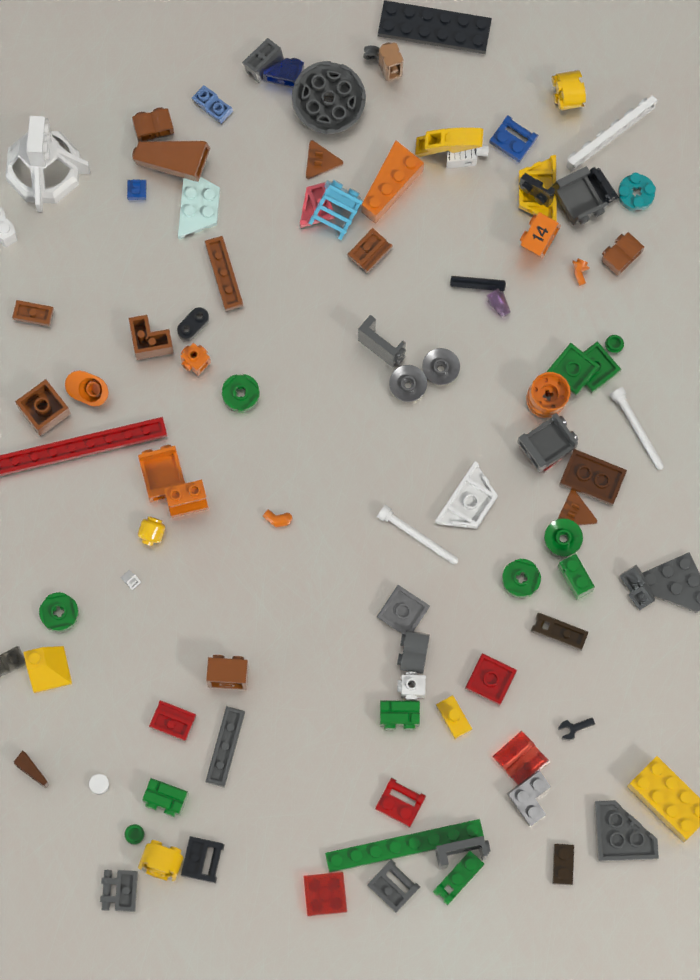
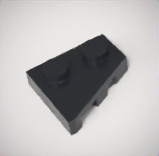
M524 173L519 182L522 191L526 194L530 193L535 197L534 199L538 204L548 208L553 202L555 189L553 187H550L548 190L543 188V182Z

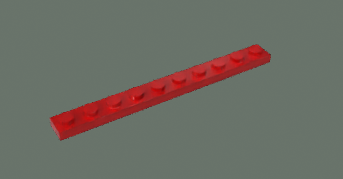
M163 417L0 455V476L167 437Z

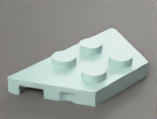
M200 177L199 182L183 178L178 239H182L193 232L198 233L204 228H211L217 225L220 187Z

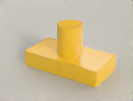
M453 695L436 704L454 739L472 730Z

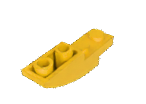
M447 128L427 131L426 135L416 137L415 155L422 157L445 151L456 153L482 147L483 129Z

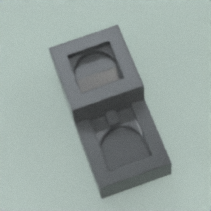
M637 565L620 575V578L630 590L629 597L639 610L655 601L652 590Z

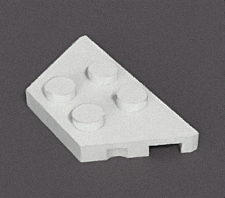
M476 461L435 520L436 524L477 529L494 504L498 495L490 486L487 477L484 476Z

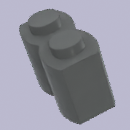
M408 630L406 635L402 634L400 646H404L403 654L399 653L397 665H401L400 670L423 674L430 634Z

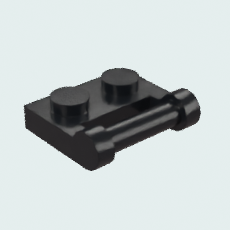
M190 836L181 876L216 884V872L221 850H224L225 844ZM210 847L214 849L209 872L206 875L202 874L207 850Z

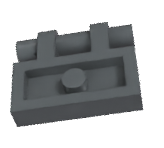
M104 870V878L101 880V884H103V894L100 896V902H102L101 910L109 911L110 903H115V911H136L138 871L118 870L117 878H112V870ZM111 885H117L116 896H110Z

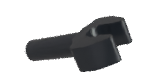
M593 717L576 724L566 720L561 723L558 730L568 728L570 733L562 736V740L570 741L575 738L577 731L593 726L595 722Z

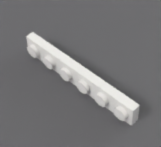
M653 95L648 99L644 98L641 100L638 107L629 109L624 114L625 117L621 120L616 119L608 130L599 132L595 140L592 142L589 140L582 146L579 152H573L568 157L566 167L572 172L656 107L658 100Z

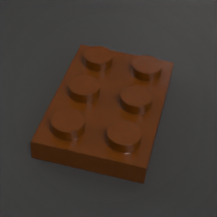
M574 449L559 485L613 506L627 470Z

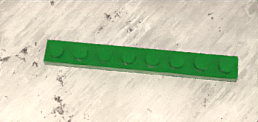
M477 819L325 853L329 873L432 851L439 845L484 836L481 821Z

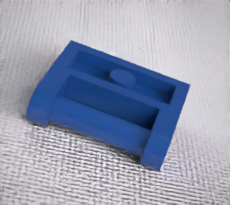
M507 115L491 137L489 143L520 163L539 135L535 132L531 133ZM509 126L527 138L528 141L525 143L506 130Z

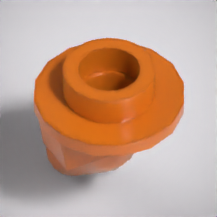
M578 258L577 261L573 260L572 263L575 268V277L580 286L586 283L582 272L589 270L590 267L587 266L588 262Z

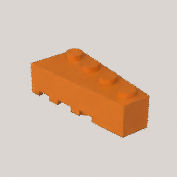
M395 141L362 203L361 213L376 224L423 172L424 162L398 141Z

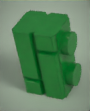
M577 554L559 562L558 569L570 590L573 591L572 594L576 600L593 592L595 586Z
M380 700V726H384L385 730H395L396 726H404V730H415V727H419L420 701Z
M151 778L142 801L146 803L145 807L156 810L158 807L164 810V814L175 817V815H181L189 793Z

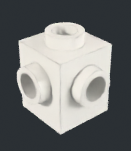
M406 672V675H402L401 680H398L397 692H401V697H404L407 701L425 698L426 675H417V672Z

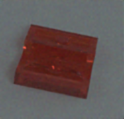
M522 731L493 755L494 760L517 785L537 770L541 771L550 763Z

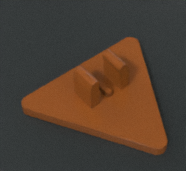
M310 141L306 169L307 179L343 165V160L315 141Z
M571 490L558 519H570L578 525L596 524L597 519L577 492Z

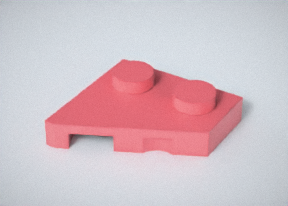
M325 182L306 188L300 228L311 225L308 222L326 190L324 187ZM325 200L323 205L333 210L331 202ZM321 209L317 214L326 220L335 219V216ZM316 219L313 222V224L320 223V221Z

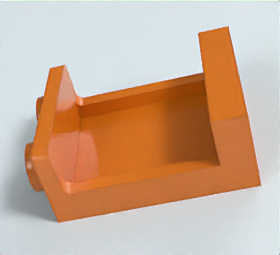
M164 445L159 450L153 451L149 449L138 455L150 503L167 499L164 488L185 484L175 446Z
M202 480L164 488L171 518L209 509Z

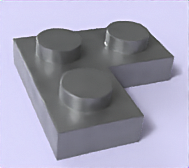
M539 770L507 793L529 826H532L546 815L535 798L551 786Z

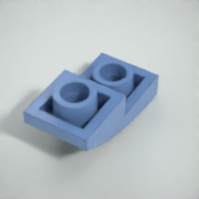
M205 85L192 97V100L220 124L233 112L231 106L219 99L217 94Z

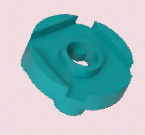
M632 173L625 177L619 185V201L628 210H645L654 200L656 187L648 177L639 173ZM633 189H639L641 195L637 194L634 196Z

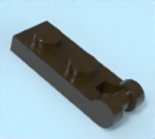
M537 613L535 618L537 620L536 624L531 628L532 633L582 651L589 633L588 631ZM544 623L550 624L548 630L542 628Z

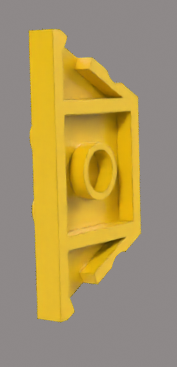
M552 155L549 159L542 162L534 163L531 167L519 170V182L524 173H527L543 182L542 187L548 190L556 182V155ZM519 185L520 209L532 215H538L540 212L557 222V200L555 194L553 202L547 208L544 205L538 204L534 199L535 197L530 193L526 194L523 192Z

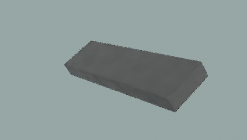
M226 706L206 783L225 788L245 711Z

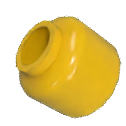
M148 516L147 519L141 521L138 537L143 539L142 543L153 546L154 543H160L165 531V525L162 524V520Z

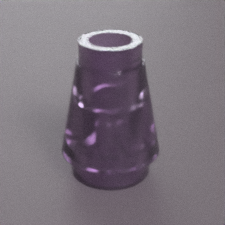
M496 289L487 295V302L501 318L511 312L504 292H501L500 289Z

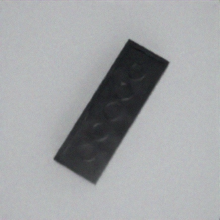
M384 0L378 36L486 54L492 18Z

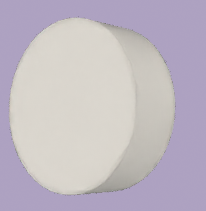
M96 774L91 777L89 787L95 794H104L109 788V781L106 776Z

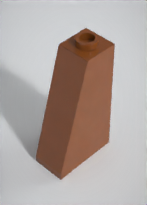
M205 141L138 142L137 147L133 150L132 157L139 166L199 182L210 146Z

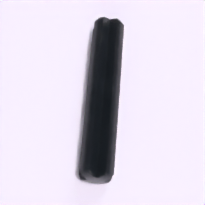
M451 276L450 286L505 291L506 282L505 280Z

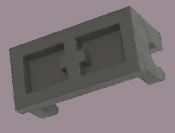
M267 38L242 63L245 66L246 72L249 75L252 73L255 81L259 83L284 57L281 47Z

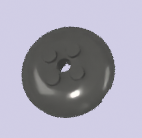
M331 61L312 64L300 73L292 90V104L296 115L304 125L320 133L334 134L349 129L359 120L365 107L366 94L364 85L359 76L344 64L332 63ZM330 96L333 98V101L326 102L324 97Z

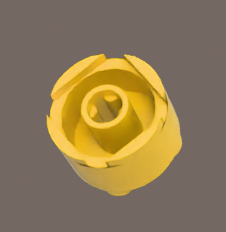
M579 70L558 73L552 76V84L556 90V93L553 94L555 105L558 104L559 110L563 111L585 106L583 104L586 103L584 82L581 83L579 80L582 77Z
M151 840V843L145 846L138 868L140 870L142 868L147 869L146 874L167 881L168 877H171L172 881H175L184 858L181 855L182 850L173 846L167 848L162 846L161 842Z

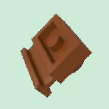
M372 228L347 254V257L368 274L392 249L393 245L388 243L383 236Z

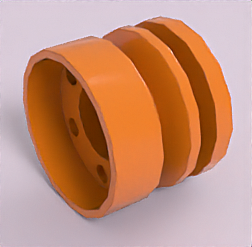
M545 372L540 374L528 389L526 404L535 416L552 418L553 414H559L567 404L570 397V386L567 380L558 373ZM546 395V397H550L549 401L547 400V398H543V396Z

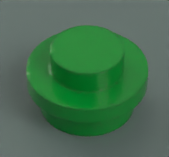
M611 335L606 339L605 347L610 353L616 354L622 351L624 341L618 335Z
M133 824L126 828L125 839L130 844H139L144 839L145 833L141 826Z

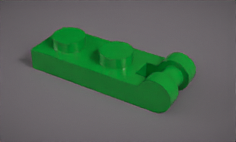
M469 851L436 887L433 893L437 896L440 895L444 899L443 902L449 905L484 866V863ZM447 885L453 889L450 894L444 889Z

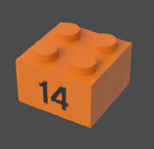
M539 212L538 215L534 214L529 222L531 227L528 232L524 231L520 241L523 248L544 258L561 225Z

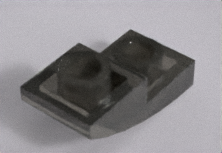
M19 646L0 655V677L26 665Z

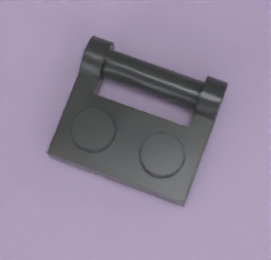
M391 859L367 886L397 913L418 891L420 886L417 883L414 884ZM389 871L409 889L406 894L386 875Z

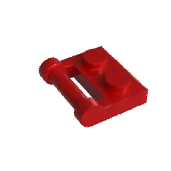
M391 777L375 810L410 828L426 795L418 794L408 789ZM392 789L416 801L415 806L391 795Z

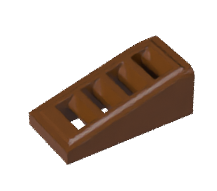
M22 750L14 760V765L44 788H47L49 786L48 781L26 752Z

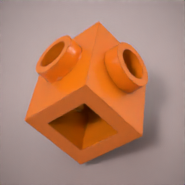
M194 343L191 346L187 345L182 350L180 356L181 365L187 371H193L197 376L207 368L211 360L207 355L206 349Z

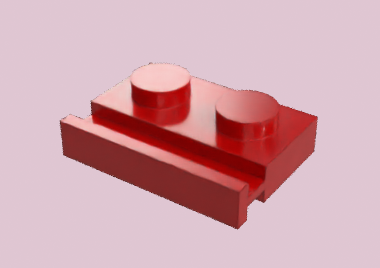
M160 700L149 728L186 742L197 715Z

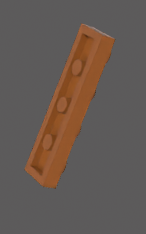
M223 236L205 240L225 311L243 307Z

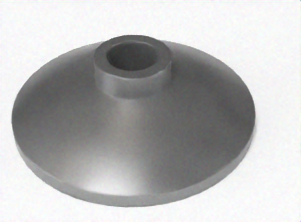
M437 348L425 356L422 370L430 382L437 385H446L457 378L460 371V362L452 351L445 348ZM443 366L444 370L439 371L437 368Z
M400 366L390 377V390L401 401H416L424 395L427 389V378L423 371L416 366ZM406 383H410L412 386L410 388H406L404 385Z

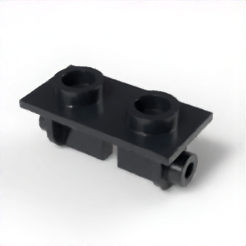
M591 168L590 174L587 177L602 203L607 202L609 204L618 199L619 196L601 169Z

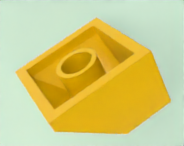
M64 646L41 647L23 652L34 693L72 684Z

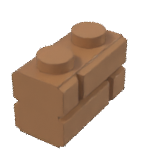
M388 42L383 44L379 49L378 64L381 71H383L382 74L385 81L401 77L403 75L404 59L401 52H399L397 43Z

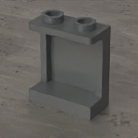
M587 166L557 180L552 185L555 189L554 194L572 225L577 223L582 225L590 220L589 217L602 215L605 213L604 209L609 205L607 202L602 203L587 176L590 174V170Z
M369 315L358 328V341L390 366L394 367L396 363L399 365L405 358L406 342L402 341L396 348L375 333L376 319Z
M557 413L553 414L552 418L528 434L524 433L518 437L517 443L539 473L577 448L578 445L577 435L573 431H569L566 426V420L562 416H558Z
M484 836L436 846L435 853L439 870L448 867L447 856L478 849L481 859L486 860L490 852L488 840H484Z

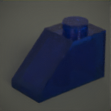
M285 58L264 70L263 81L293 88L296 79L304 70V62L297 58Z

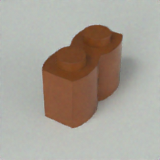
M159 107L151 113L138 112L132 117L138 142L150 141L174 134L168 108Z
M629 232L618 236L615 240L616 244L612 248L608 246L602 253L601 261L617 276L644 250V246Z

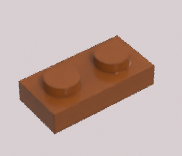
M16 300L12 318L16 321L50 327L54 308Z

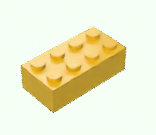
M658 756L628 784L627 787L683 843L700 827V797Z

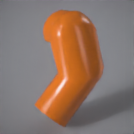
M269 509L263 515L275 527L287 526L293 519L290 513L275 515Z

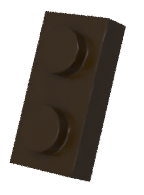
M554 844L552 884L573 885L574 845Z

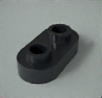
M198 307L185 317L177 327L180 339L184 341L192 340L208 324L209 314L207 310ZM202 314L203 317L198 319L196 318V315ZM185 327L190 328L188 332L183 331Z

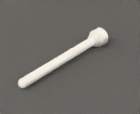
M621 387L610 394L612 400L620 404L658 470L663 469L662 461L625 400L627 397L625 396L624 388Z
M384 505L377 518L386 522L390 521L450 563H458L457 557L393 515L394 512L391 511L390 507Z

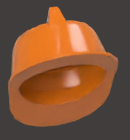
M79 370L69 374L65 380L67 393L72 398L94 407L100 406L108 398V386L100 377Z

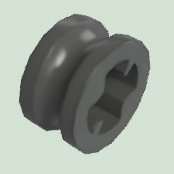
M372 45L365 46L363 58L369 61L379 60L380 48Z

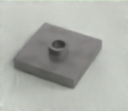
M397 585L377 615V618L401 634L406 635L407 630H415L430 605L400 585Z

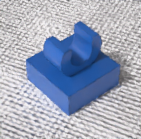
M128 180L127 199L146 200V180Z

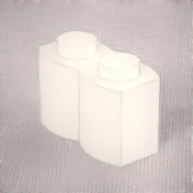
M0 206V243L4 247H8L17 242L18 239L13 224L6 218L4 210Z

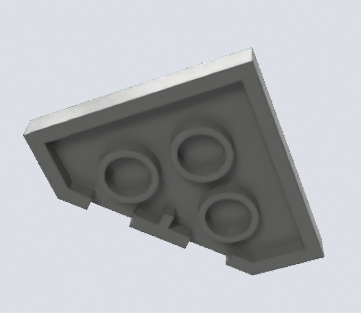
M690 552L642 573L654 597L663 599V601L687 608L695 613L700 612V573Z
M615 800L595 801L598 862L659 859L657 838L646 830L639 821L626 812Z

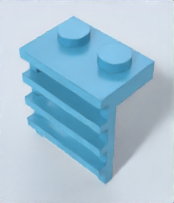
M327 180L324 185L326 190L308 223L312 225L316 219L340 231L338 239L342 240L363 201L359 196V192L351 188L349 191L342 188L343 184L336 180L332 182ZM328 200L350 211L349 218L324 206V201ZM320 209L345 221L344 227L342 228L317 215Z

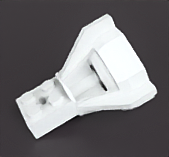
M30 116L28 132L8 148L6 179L26 202L35 203L37 212H43V203L56 204L79 185V174H90V166L88 161L81 159L80 152L60 131H50L48 118ZM59 142L65 144L69 148L70 153L62 148ZM18 158L30 168L32 188L24 185L13 171L12 165ZM55 160H59L70 168L68 175L61 183L45 189L44 169Z

